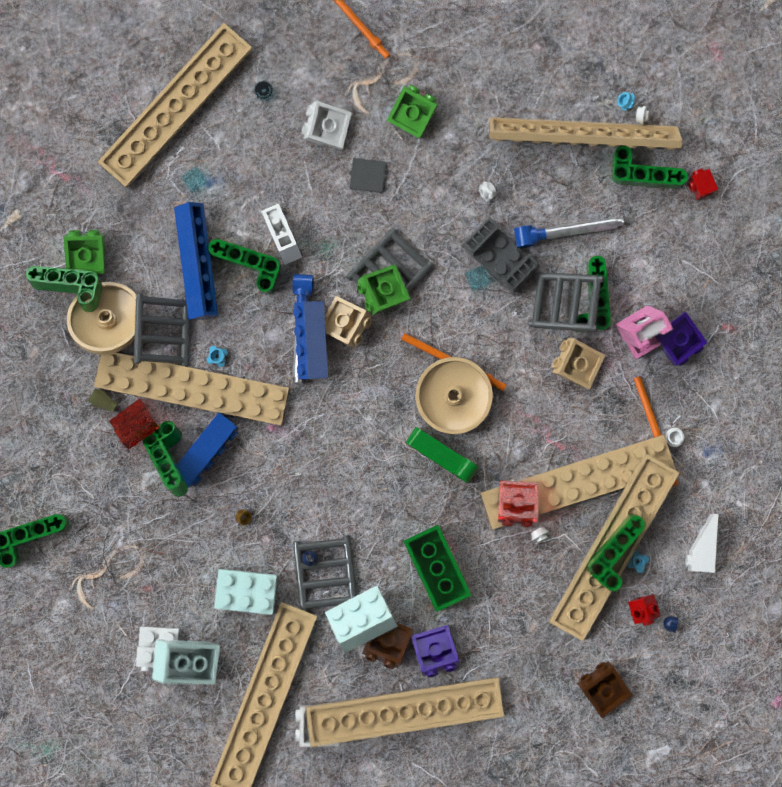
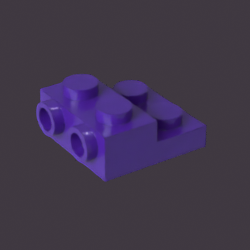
M687 312L681 313L670 322L672 330L664 335L660 333L655 335L665 355L676 366H681L688 362L689 356L693 353L695 355L700 353L704 349L703 346L708 343Z
M448 625L411 636L423 676L427 675V678L437 676L439 671L446 670V672H452L460 665Z

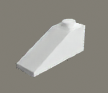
M276 204L262 210L261 212L284 264L286 265L302 258L280 205Z
M710 514L689 550V555H686L685 565L689 571L715 573L718 514Z

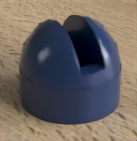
M306 551L302 556V561L307 566H313L317 563L318 556L314 551ZM310 553L313 563H309L307 554Z
M669 616L665 618L663 624L667 631L676 632L678 617Z

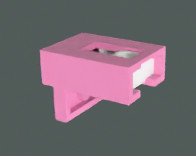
M648 305L615 324L635 359L660 346L655 335L658 333L664 335L673 329L663 311Z

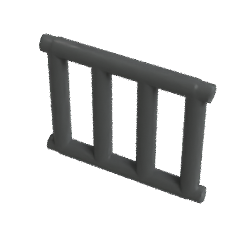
M393 227L350 271L346 278L349 280L353 279L358 284V280L361 278L358 274L365 266L372 272L380 270L371 261L380 253L392 265L395 264L398 271L409 280L405 285L409 293L431 270L434 264L430 261L427 262L397 234V229ZM392 239L422 267L415 275L385 248ZM395 306L383 311V313L387 315Z
M536 272V279L538 281L533 317L529 321V327L597 332L598 327L595 323L600 285L604 282V276ZM545 280L556 281L551 321H540ZM564 281L574 282L569 323L558 322ZM582 282L593 283L588 324L577 323Z
M136 293L135 364L144 361L181 364V366L188 367L190 320L188 318L186 297L181 300L143 296L142 293ZM143 304L182 307V318L143 315ZM143 323L182 326L181 337L144 335ZM142 342L181 345V356L142 354Z
M350 535L334 540L308 543L293 542L301 610L308 611L310 608L336 606L357 596ZM344 546L345 558L320 560L313 566H307L302 561V551ZM346 565L347 577L305 582L304 570ZM348 585L349 596L307 601L306 589Z

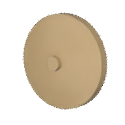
M101 282L102 293L98 308L93 312H85L76 296L68 309L67 327L73 340L82 349L94 354H111L126 348L135 340L136 294L123 284Z
M448 357L431 364L420 376L415 393L416 405L423 420L433 429L446 434H462L476 428L488 415L493 397L491 383L486 373L474 362L460 357Z

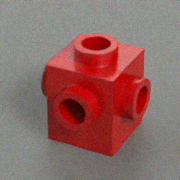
M654 594L638 597L628 602L634 624L643 623V626L655 623L654 619L661 617Z

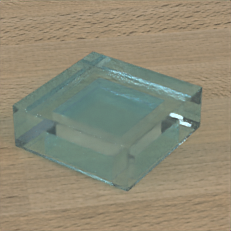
M196 166L181 176L192 193L208 183Z
M482 265L465 273L472 291L490 283Z

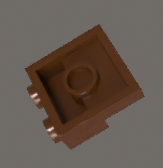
M396 622L398 627L368 641L362 654L366 655L365 659L371 662H376V660L384 662L383 666L386 668H399L413 629Z
M609 661L599 663L594 672L581 676L580 682L577 683L601 718L633 696Z

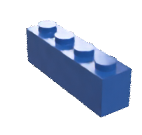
M324 301L294 303L293 314L295 317L294 333L297 344L295 351L298 362V379L328 378Z
M219 412L177 464L189 488L192 486L196 487L202 480L201 474L205 470L208 472L214 465L213 459L217 455L221 456L226 449L224 445L228 440L232 441L238 434L236 431L238 427Z

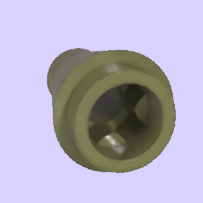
M96 388L88 399V402L92 403L91 406L110 411L111 413H113L118 404L103 390Z

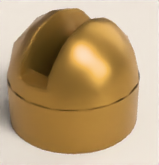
M240 509L236 513L235 520L237 523L246 526L251 522L252 514L245 509Z

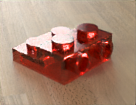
M140 398L109 420L119 440L128 450L160 428Z
M500 480L498 522H502L503 526H513L514 523H521L523 527H532L533 524H537L538 482Z

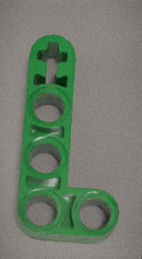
M626 145L617 147L612 157L611 179L619 185L679 189L688 179L687 172L681 168L631 164L632 150ZM618 152H624L627 158L620 159ZM616 171H623L625 173V177H618ZM635 173H643L644 179H638ZM654 174H661L663 181H657ZM676 175L681 179L680 182H677V179L674 178Z
M214 239L209 243L208 250L214 258L258 272L259 276L256 284L261 293L271 294L274 291L281 271L280 263L276 258L220 239ZM220 245L221 249L227 252L225 254L223 251L218 250L216 253L214 247L218 248ZM239 251L241 255L238 259H232V252ZM251 257L259 258V262L256 265L249 264ZM269 263H276L277 268L274 271L267 270ZM265 280L271 282V286L268 289L261 288V283Z
M596 255L587 263V275H594L596 273V267L592 266L596 261L600 265L597 270L598 276H604L603 286L600 288L599 299L603 300L604 307L597 308L596 320L601 317L605 320L606 325L600 327L597 322L595 323L598 327L597 332H601L611 324L606 261L603 257ZM588 283L589 302L591 301L593 283ZM589 313L578 315L577 321L578 319H584L588 324ZM576 331L578 333H590L587 331Z
M32 266L27 269L26 278L34 289L77 294V300L85 312H93L98 308L102 293V283L95 272Z
M169 420L162 422L147 432L142 441L165 487L174 496L182 497L188 491V484L169 448L182 439V432Z
M417 427L414 428L405 442L467 484L479 468L478 465L469 459L462 457Z
M55 514L1 531L0 538L3 535L6 536L7 544L5 546L0 544V566L4 568L17 566L20 561L18 545L66 530L69 527L68 517L63 514ZM62 520L60 526H50V524ZM40 523L44 526L42 534H39L36 530L37 525ZM21 529L26 533L23 540L18 537V532ZM7 554L13 557L11 564H7L5 561Z
M637 514L628 515L587 564L588 572L610 591H616L622 586L621 577L611 568L645 528V521ZM631 521H637L638 527L633 526ZM625 528H628V529H629L631 532H633V533L630 534L629 532H627V531L624 530V529H625ZM620 534H626L627 540L624 543H618V536ZM608 549L614 550V555L611 558L605 557V552ZM595 564H601L602 566L599 573H593L592 571ZM615 576L617 579L616 583L612 586L608 585V578Z

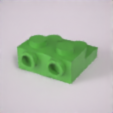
M410 84L409 87H403L387 121L420 139L439 103L436 102V97L428 93L424 96L419 93L420 89Z
M70 230L69 234L63 237L66 269L105 274L104 253L106 250L104 233H99V230H88V233L80 234V230Z
M395 264L364 275L358 280V292L364 294L366 299L365 307L368 312H372V315L389 310L391 307L411 299Z

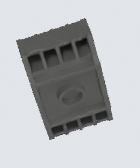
M489 217L461 246L514 295L540 268L539 263L530 254L527 256L520 248H517V245L499 229L500 226Z

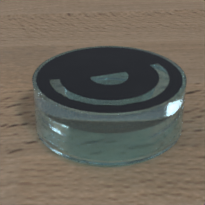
M267 81L258 82L254 87L255 96L261 101L269 100L273 96L272 85Z

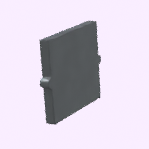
M353 158L352 171L349 172L351 175L349 189L382 193L383 183L386 179V162Z

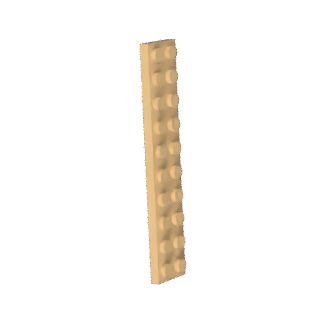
M223 23L100 158L98 163L127 188L252 51V47Z
M489 117V137L495 141L512 140L514 142L531 141L533 143H542L544 141L551 142L552 144L565 142L572 145L586 143L591 146L606 144L610 147L626 145L630 148L645 146L649 149L665 147L669 150L682 148V138L678 126Z
M116 352L101 354L94 384L95 388L282 426L289 388L170 363L141 361V363L135 364L134 356Z
M661 435L481 492L492 530L625 488L645 453L676 470L665 436Z
M646 453L643 455L549 619L551 624L584 641L612 592L588 572L587 564L624 519L630 514H637L645 521V528L611 568L621 576L677 479L678 471ZM631 521L633 526L638 527L637 521ZM625 528V529H624V530H626L627 532H629L630 534L633 533V532H631L628 528ZM626 534L618 536V543H624L627 540ZM606 550L605 557H613L614 550ZM595 564L593 566V573H599L601 571V564ZM616 577L608 578L607 584L610 586L614 585L617 581Z
M281 602L210 783L211 787L252 786L317 615Z
M498 677L305 707L311 747L504 717Z

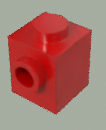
M698 169L692 172L693 175L688 179L689 190L695 194L697 200L712 195L718 190L710 169Z

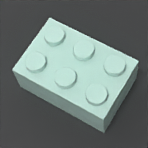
M218 569L214 609L273 615L278 575Z
M378 586L325 612L334 634L345 653L398 627Z
M157 640L152 679L161 683L215 684L220 645L208 641Z

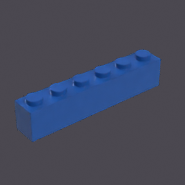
M187 202L174 207L188 318L189 320H204L218 316L211 258L208 250L209 242L203 203Z

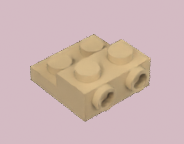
M336 296L325 315L326 334L354 348L355 345L361 343L363 339L361 334L364 329L370 327L372 315L368 311Z
M568 338L560 346L562 352L559 358H555L552 363V368H554L552 373L590 390L605 355L576 339Z

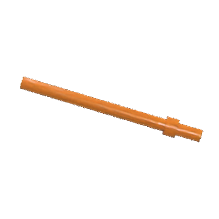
M333 0L368 39L369 45L374 50L376 49L385 60L389 58L391 54L382 45V41L378 36L375 37L343 0Z
M406 333L401 338V340L440 360L451 357ZM487 373L486 375L491 385L504 391L507 384Z
M641 376L633 378L654 438L661 436ZM677 479L675 480L672 487L679 485Z

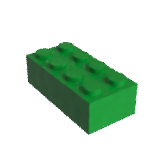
M438 524L403 540L436 612L472 596Z

